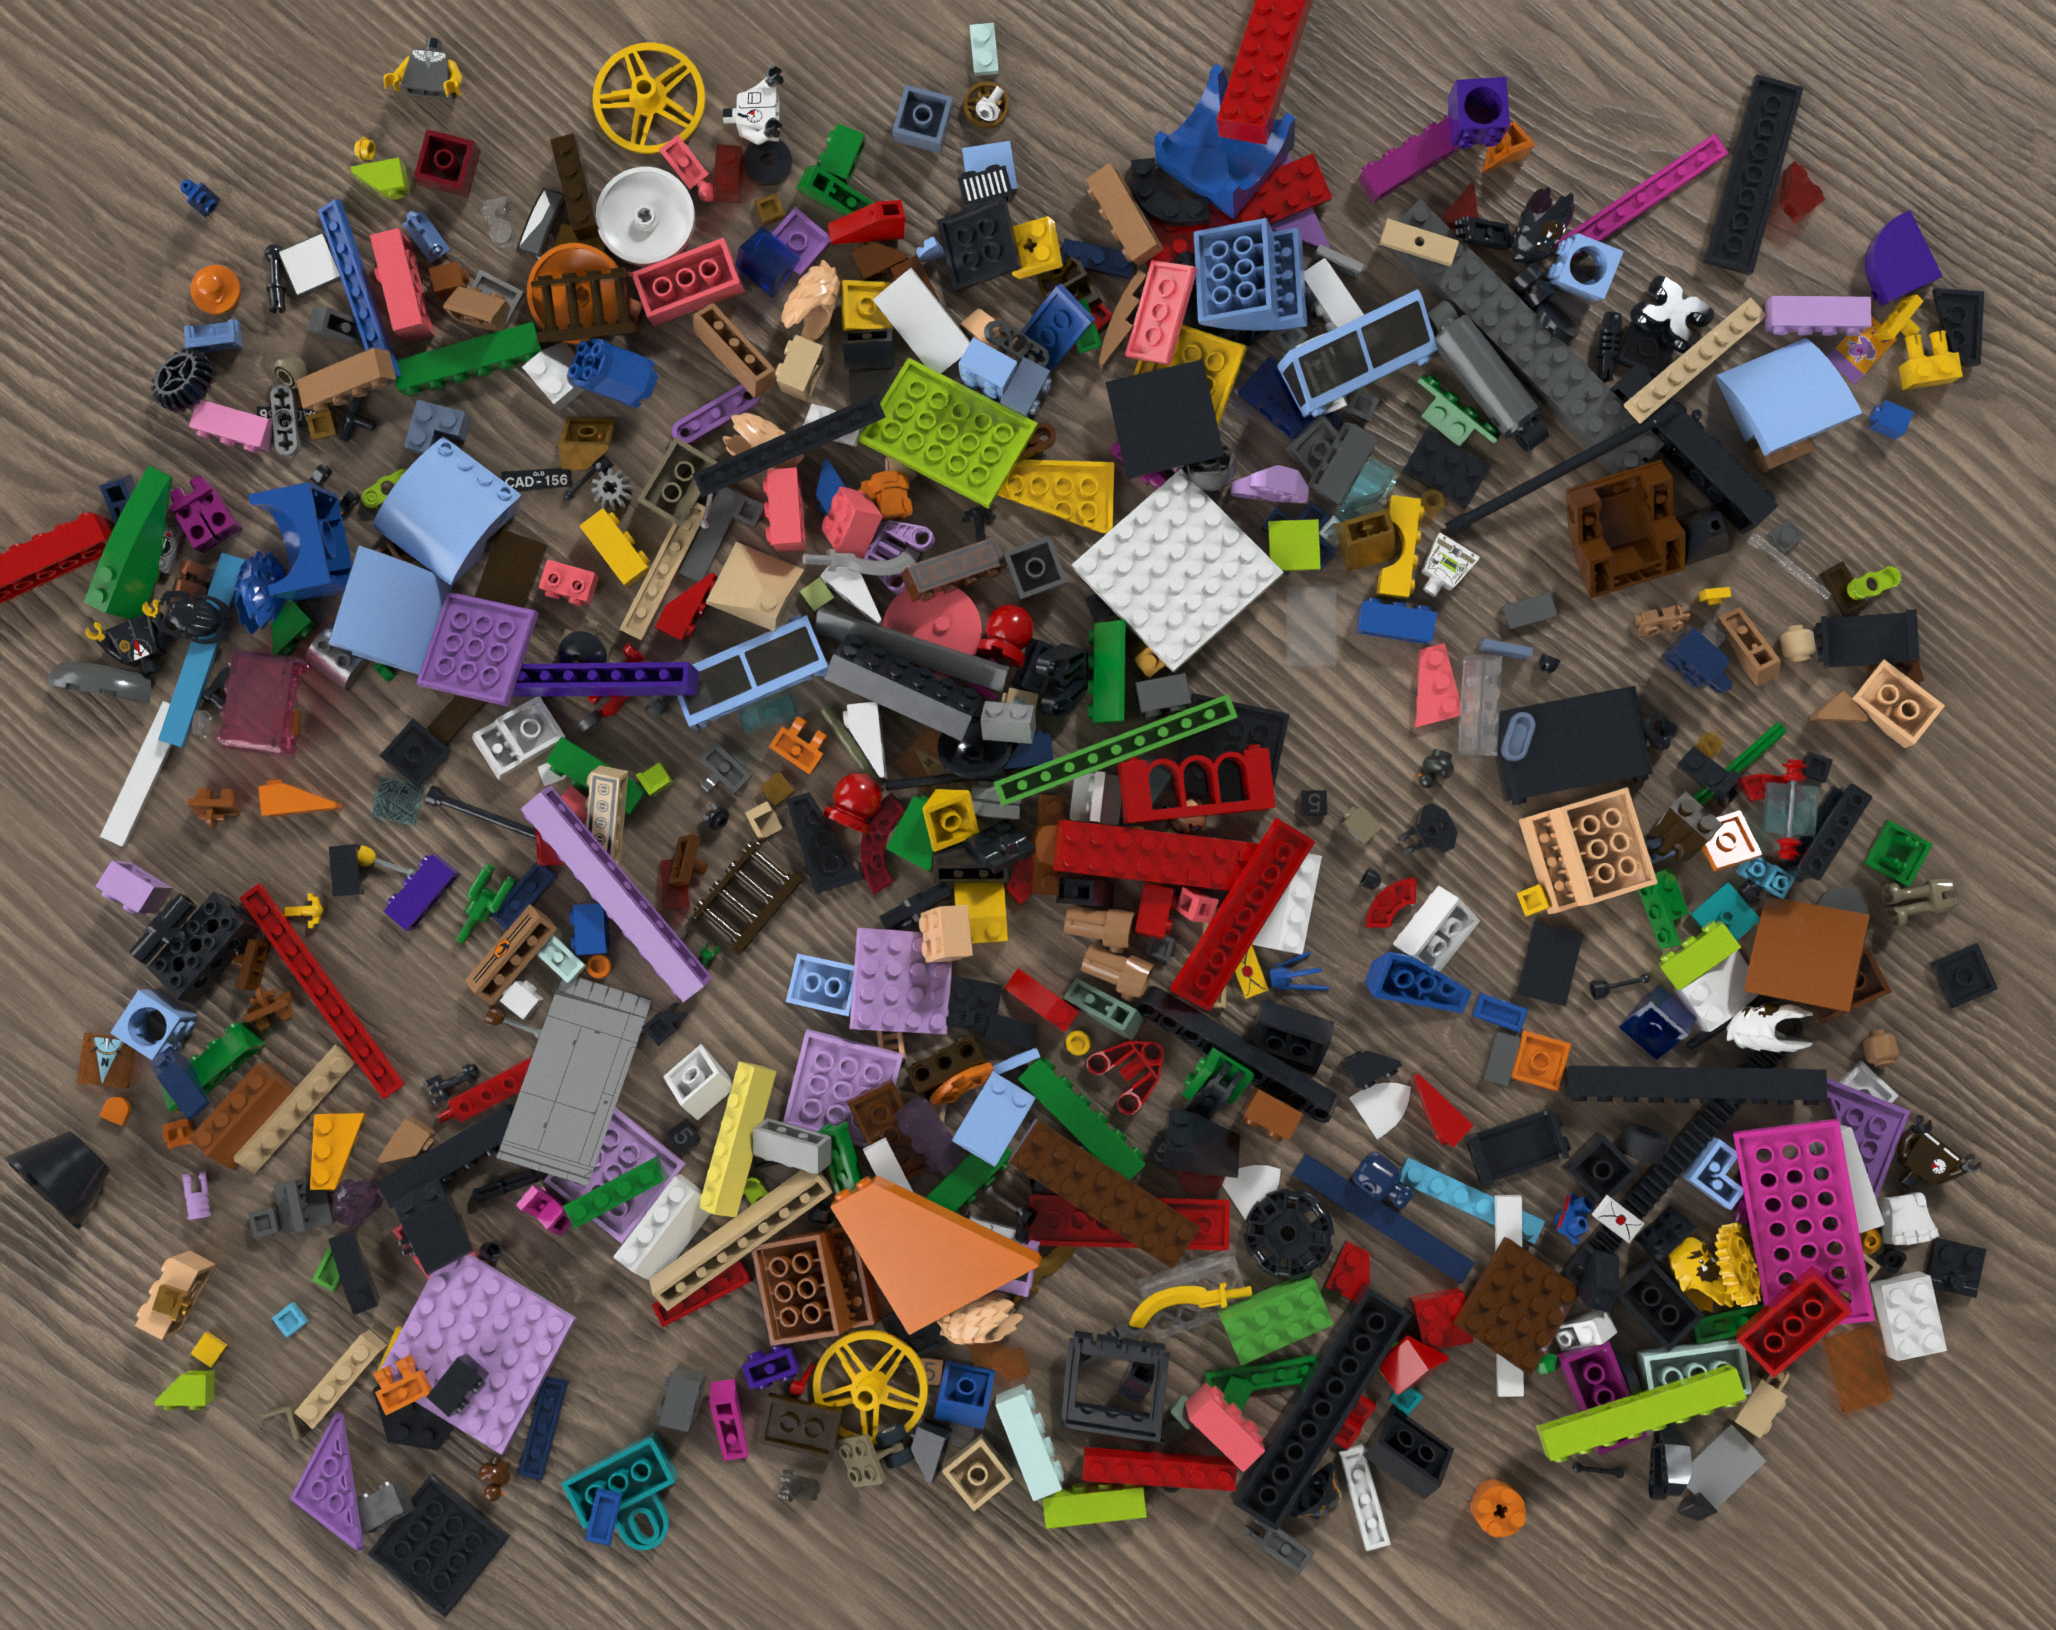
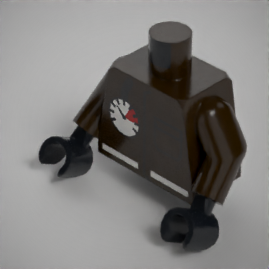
M1923 1115L1916 1116V1125H1911L1903 1132L1899 1140L1897 1162L1907 1170L1899 1179V1182L1910 1190L1914 1188L1919 1180L1931 1186L1940 1185L1952 1181L1968 1171L1976 1173L1981 1169V1162L1975 1165L1969 1163L1975 1160L1974 1154H1968L1965 1162H1960L1963 1158L1930 1133L1932 1130L1931 1120L1926 1124H1921L1924 1121Z

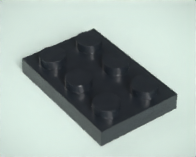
M1427 428L1402 473L1466 509L1492 465Z

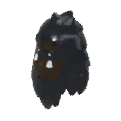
M1550 187L1541 188L1534 192L1521 212L1518 226L1515 229L1514 243L1511 245L1515 253L1513 261L1524 263L1527 266L1541 261L1550 255L1552 247L1562 238L1573 217L1575 205L1573 204L1574 195L1572 193H1569L1566 197L1562 195L1556 204L1551 207L1553 199L1550 198Z

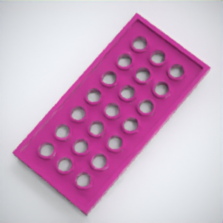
M1839 1119L1733 1132L1764 1306L1790 1285L1779 1281L1780 1274L1784 1272L1791 1273L1794 1276V1282L1813 1265L1839 1292L1846 1291L1851 1295L1849 1302L1852 1313L1838 1325L1875 1321ZM1813 1142H1820L1825 1148L1822 1153L1813 1154L1810 1152L1809 1146ZM1787 1145H1793L1798 1149V1153L1796 1156L1789 1158L1783 1154V1148ZM1766 1148L1772 1153L1771 1158L1766 1161L1759 1160L1756 1156L1757 1151ZM1817 1167H1825L1828 1169L1829 1175L1825 1179H1818L1814 1176L1813 1172ZM1791 1170H1798L1803 1176L1799 1182H1791L1788 1180L1787 1174ZM1766 1173L1773 1174L1776 1177L1775 1183L1770 1186L1764 1185L1761 1182L1762 1175ZM1830 1192L1833 1195L1832 1202L1829 1204L1821 1203L1818 1200L1819 1194ZM1796 1195H1803L1807 1199V1203L1803 1207H1796L1791 1202L1792 1198ZM1769 1198H1776L1780 1201L1781 1205L1777 1210H1769L1765 1206V1202ZM1826 1217H1834L1837 1219L1838 1224L1835 1228L1828 1229L1823 1226L1822 1222ZM1800 1220L1809 1221L1811 1223L1810 1230L1807 1232L1799 1231L1796 1228L1797 1222ZM1774 1223H1781L1784 1225L1785 1231L1780 1235H1775L1770 1231V1226ZM1839 1242L1842 1245V1250L1837 1254L1830 1253L1827 1250L1829 1243ZM1809 1244L1815 1247L1816 1252L1813 1256L1807 1257L1800 1252L1801 1248ZM1781 1247L1786 1248L1790 1253L1788 1258L1783 1260L1776 1258L1774 1255L1775 1250ZM1838 1266L1847 1270L1846 1276L1840 1279L1835 1278L1831 1274L1832 1270Z

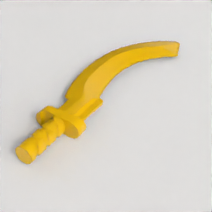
M1226 1282L1219 1283V1289L1206 1291L1204 1287L1200 1286L1167 1288L1145 1299L1133 1313L1129 1326L1144 1329L1152 1316L1172 1305L1196 1304L1199 1305V1308L1221 1305V1309L1227 1308V1300L1252 1296L1251 1286L1225 1291V1287H1227Z

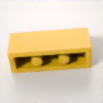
M602 508L582 523L580 528L623 585L629 588L648 574L650 568L647 564L650 563V560L642 550L640 552L636 551L633 547V544L636 542L629 532L625 531L623 533L618 525L621 522L613 511L608 514Z

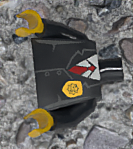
M156 599L153 601L155 609L150 608L148 603L145 602L142 607L143 615L106 629V634L102 633V625L98 622H94V627L99 632L93 633L89 628H86L85 631L89 639H97V643L102 649L121 664L133 667L140 665L145 676L159 671L155 659L166 654V646L170 635L157 630L155 615L159 613L161 620L164 615L162 612H159L161 606L158 602L160 601ZM165 621L166 626L171 629L168 622Z

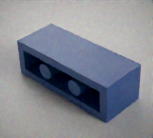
M1367 598V601L1360 603L1355 633L1427 645L1433 642L1437 612H1432L1430 607L1416 606V609L1407 608L1406 604L1401 602H1392L1391 605L1381 604L1382 600L1376 598Z

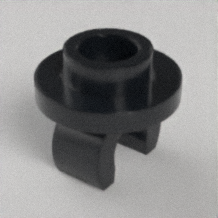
M711 803L709 806L714 811L710 816L704 813L701 816L707 821L710 829L719 830L728 823L729 812L725 808Z

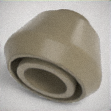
M293 356L279 359L274 363L275 377L281 384L287 385L290 389H298L296 381L307 375L306 364L300 358Z

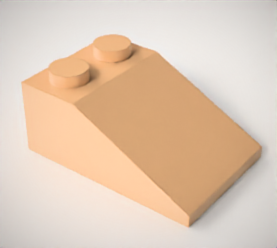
M1886 660L1881 661L1852 698L1885 734L1904 748L1914 745L1945 707L1944 704Z

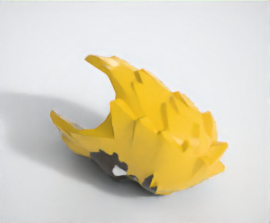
M1688 1237L1668 1254L1667 1258L1669 1259L1672 1274L1675 1275L1679 1289L1700 1311H1703V1309L1713 1311V1300L1720 1306L1724 1304L1729 1307L1734 1306L1731 1294H1727V1285H1723V1278L1719 1275L1721 1268L1716 1263L1718 1260L1710 1253L1705 1243L1694 1237Z

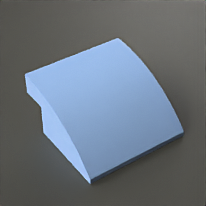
M1807 338L1715 376L1745 442L1756 439L1764 457L1854 420L1862 414L1853 394L1837 369L1821 350Z
M358 546L328 644L352 651L351 655L419 675L447 591H452L453 584H448L438 575L423 568Z

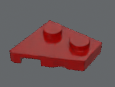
M1345 1240L1324 1286L1353 1300L1363 1282L1370 1285V1255L1367 1250Z

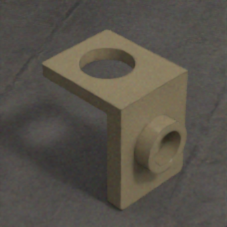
M298 1402L268 1410L261 1415L263 1419L286 1412L294 1441L300 1440L307 1435L306 1423L294 1413L299 1407Z

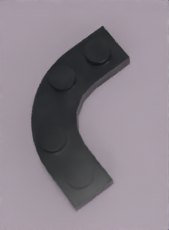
M1155 158L1131 160L1133 192L1143 212H1147L1155 218V221L1168 226L1186 227L1209 224L1207 197L1182 200L1166 196L1159 189L1157 183Z

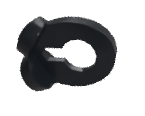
M1652 711L1644 719L1643 729L1647 739L1653 743L1656 749H1668L1671 739L1675 738L1678 734V726L1675 723L1669 722L1667 716L1662 712ZM1657 719L1660 720L1661 734L1659 732L1655 733L1653 730Z

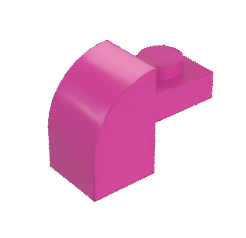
M532 1186L516 1204L521 1211L537 1217L547 1230L560 1236L572 1225L563 1208L566 1203L544 1186L541 1189Z

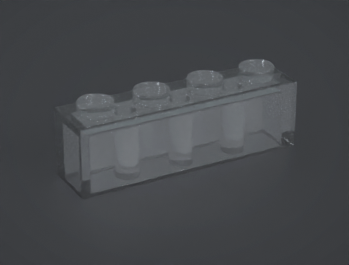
M1479 654L1464 656L1458 755L1472 757L1497 756L1503 657Z

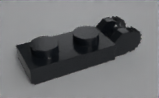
M1224 1062L1217 1073L1210 1077L1189 1102L1186 1111L1196 1113L1210 1120L1231 1096L1234 1088L1240 1082L1243 1073L1237 1071L1229 1083L1225 1082L1222 1078L1228 1073L1230 1065Z

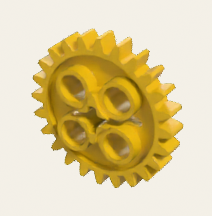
M1738 1223L1722 1225V1228L1718 1229L1719 1234H1716L1718 1241L1715 1242L1718 1251H1715V1254L1719 1257V1261L1716 1263L1721 1268L1719 1275L1723 1278V1285H1727V1294H1731L1732 1301L1736 1300L1737 1305H1741V1307L1758 1304L1757 1301H1761L1760 1295H1762L1752 1237L1748 1236L1747 1229L1743 1230V1226L1738 1225Z

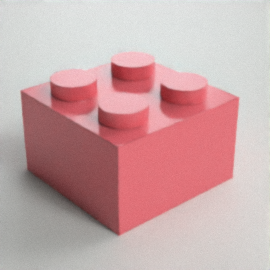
M840 486L837 494L832 498L830 511L823 519L821 530L837 553H853L855 557L864 559L882 519V514L867 493Z

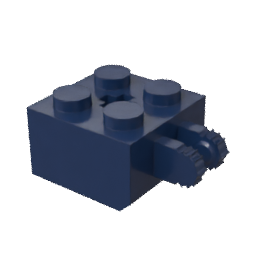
M1695 627L1681 633L1661 655L1665 659V664L1673 671L1678 670L1684 676L1683 680L1689 686L1698 689L1707 685L1719 694L1731 690L1732 681L1723 672L1729 665V658Z

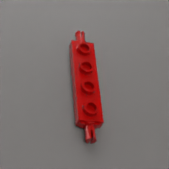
M533 1055L449 1099V1109L437 1114L440 1123L442 1124L453 1117L461 1123L520 1092Z

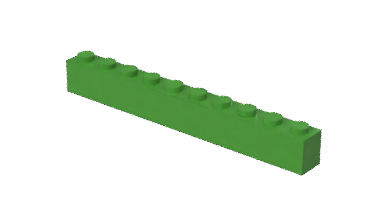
M1227 694L992 784L1002 807L1235 719L1237 714L1231 698Z

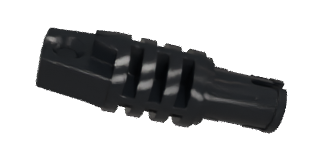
M1608 311L1604 313L1599 331L1597 356L1600 362L1598 377L1601 380L1603 379V382L1613 381L1615 360L1618 359L1620 354L1622 314L1618 312Z

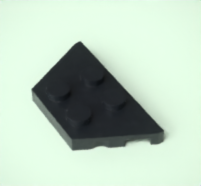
M376 1386L373 1390L388 1443L438 1451L456 1427L415 1401L385 1415L375 1394L381 1387Z

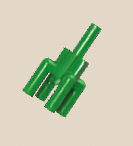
M489 863L482 867L467 893V898L470 901L465 907L464 912L469 917L456 937V940L462 944H465L478 921L486 923L491 913H496L517 882V879L508 876L497 894L493 890L484 887L495 870V867Z

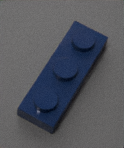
M1064 238L1061 252L1063 266L1066 265L1067 259L1071 256L1080 260L1087 271L1131 280L1134 262H1128L1122 250Z

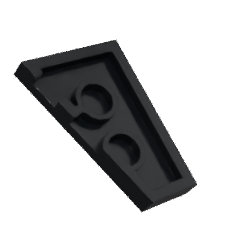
M1934 288L1932 295L1942 330L1946 331L1948 351L1951 353L1959 352L1960 364L1962 366L1977 367L1981 364L1984 291Z

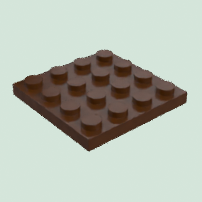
M1504 1237L1452 1324L1525 1374L1532 1376L1578 1298L1577 1290L1579 1287L1517 1243Z

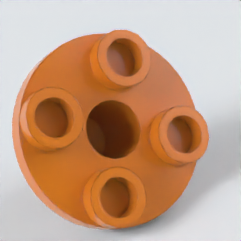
M210 265L197 272L191 282L190 291L194 303L201 310L209 314L220 315L238 307L241 296V284L238 277L230 269L221 265Z

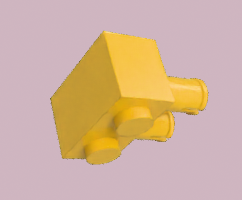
M1937 331L1929 334L1933 353L1929 357L1924 355L1921 334H1917L1916 337L1911 335L1904 338L1909 359L1899 366L1903 391L1950 384L1963 376L1959 352L1951 353L1948 351L1946 331H1940V333Z

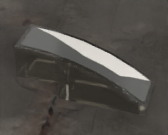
M546 188L542 189L527 218L516 248L520 256L538 261L547 252L550 241H554L566 203L563 193Z

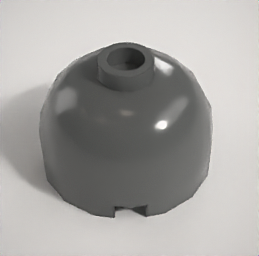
M1222 444L1225 455L1223 458L1187 466L1191 481L1205 491H1218L1228 486L1236 474V459L1233 450H1227V446Z

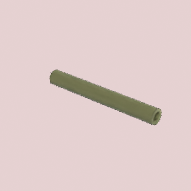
M831 705L822 709L820 713L861 772L869 774L876 779L881 790L884 789L885 783L879 777Z

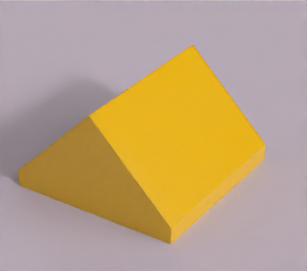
M936 789L922 808L934 852L962 842L979 833L971 794L968 790Z

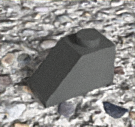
M329 307L313 308L308 332L328 340L364 348L354 317Z

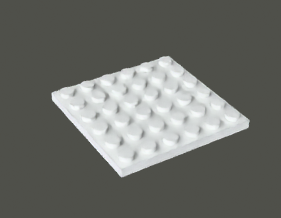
M1182 469L1178 470L1072 564V569L1122 620H1125L1130 629L1173 673L1283 576V571L1202 489L1191 481L1190 477Z

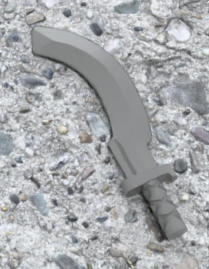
M906 547L900 555L893 559L873 561L857 558L853 553H835V549H828L827 555L804 554L803 564L829 565L827 571L835 572L836 567H847L849 570L861 574L887 576L901 573L907 566L915 564L921 553Z

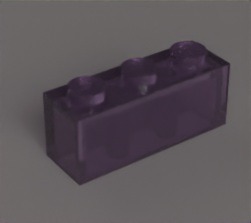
M916 1095L894 1114L899 1121L897 1124L898 1128L904 1135H909L913 1141L910 1143L912 1148L919 1155L922 1154L926 1159L924 1164L933 1174L937 1172L946 1176L967 1157L961 1147L951 1141L953 1136L926 1099Z

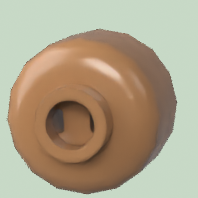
M1884 1029L1869 1032L1870 1037L1865 1038L1862 1042L1866 1061L1874 1064L1875 1068L1894 1065L1895 1060L1900 1056L1896 1037L1893 1034L1885 1033Z

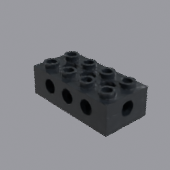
M213 891L147 969L177 1000L195 1004L247 945L248 939H252L260 928L231 898Z

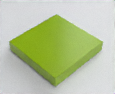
M1318 519L1268 522L1269 558L1282 571L1320 570Z

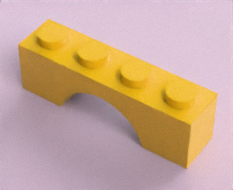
M1391 495L1388 499L1387 509H1389L1392 524L1400 538L1402 548L1398 561L1379 571L1377 597L1406 600L1409 594L1414 592L1415 579H1411L1412 570H1416L1418 555H1414L1415 545L1419 546L1421 531L1417 530L1418 521H1422L1424 506H1420L1421 499Z

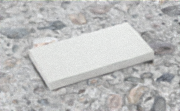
M912 268L907 270L873 299L922 363L940 374L961 358L970 344L968 338Z

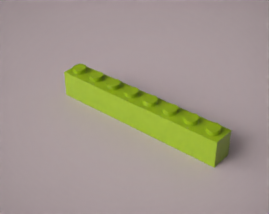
M1728 1364L1540 1424L1536 1428L1545 1455L1550 1461L1562 1462L1570 1458L1569 1455L1578 1452L1579 1454H1587L1592 1452L1594 1447L1600 1445L1604 1447L1617 1444L1619 1439L1625 1437L1628 1439L1642 1436V1432L1650 1429L1652 1431H1659L1667 1427L1666 1424L1675 1421L1676 1423H1684L1691 1420V1416L1697 1414L1709 1415L1714 1413L1716 1408L1722 1406L1726 1408L1734 1407L1740 1404L1739 1401L1747 1398L1737 1369Z

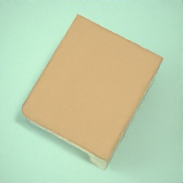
M768 801L745 812L759 840H763L783 828Z

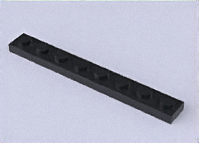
M875 394L695 472L692 476L701 496L705 497L884 419L886 416Z

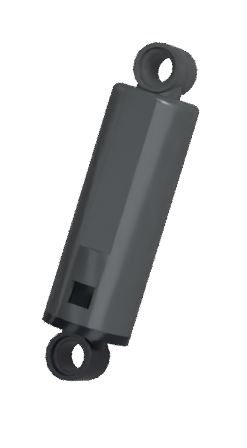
M1445 300L1427 312L1433 334L1437 335L1435 342L1438 353L1503 437L1507 439L1514 435L1515 441L1525 452H1530L1549 438V432L1545 425L1535 418L1542 410L1469 316L1463 315L1458 318L1453 306Z

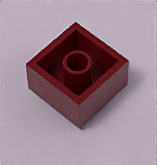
M426 129L414 177L421 186L469 198L481 150L472 140Z

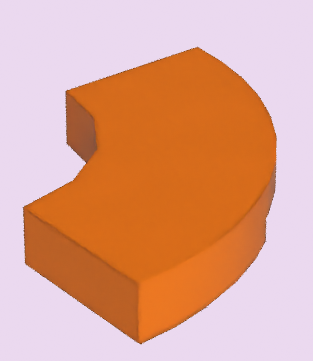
M991 1062L971 1067L948 1079L931 1095L930 1100L932 1104L954 1103L965 1092L985 1085L994 1070Z

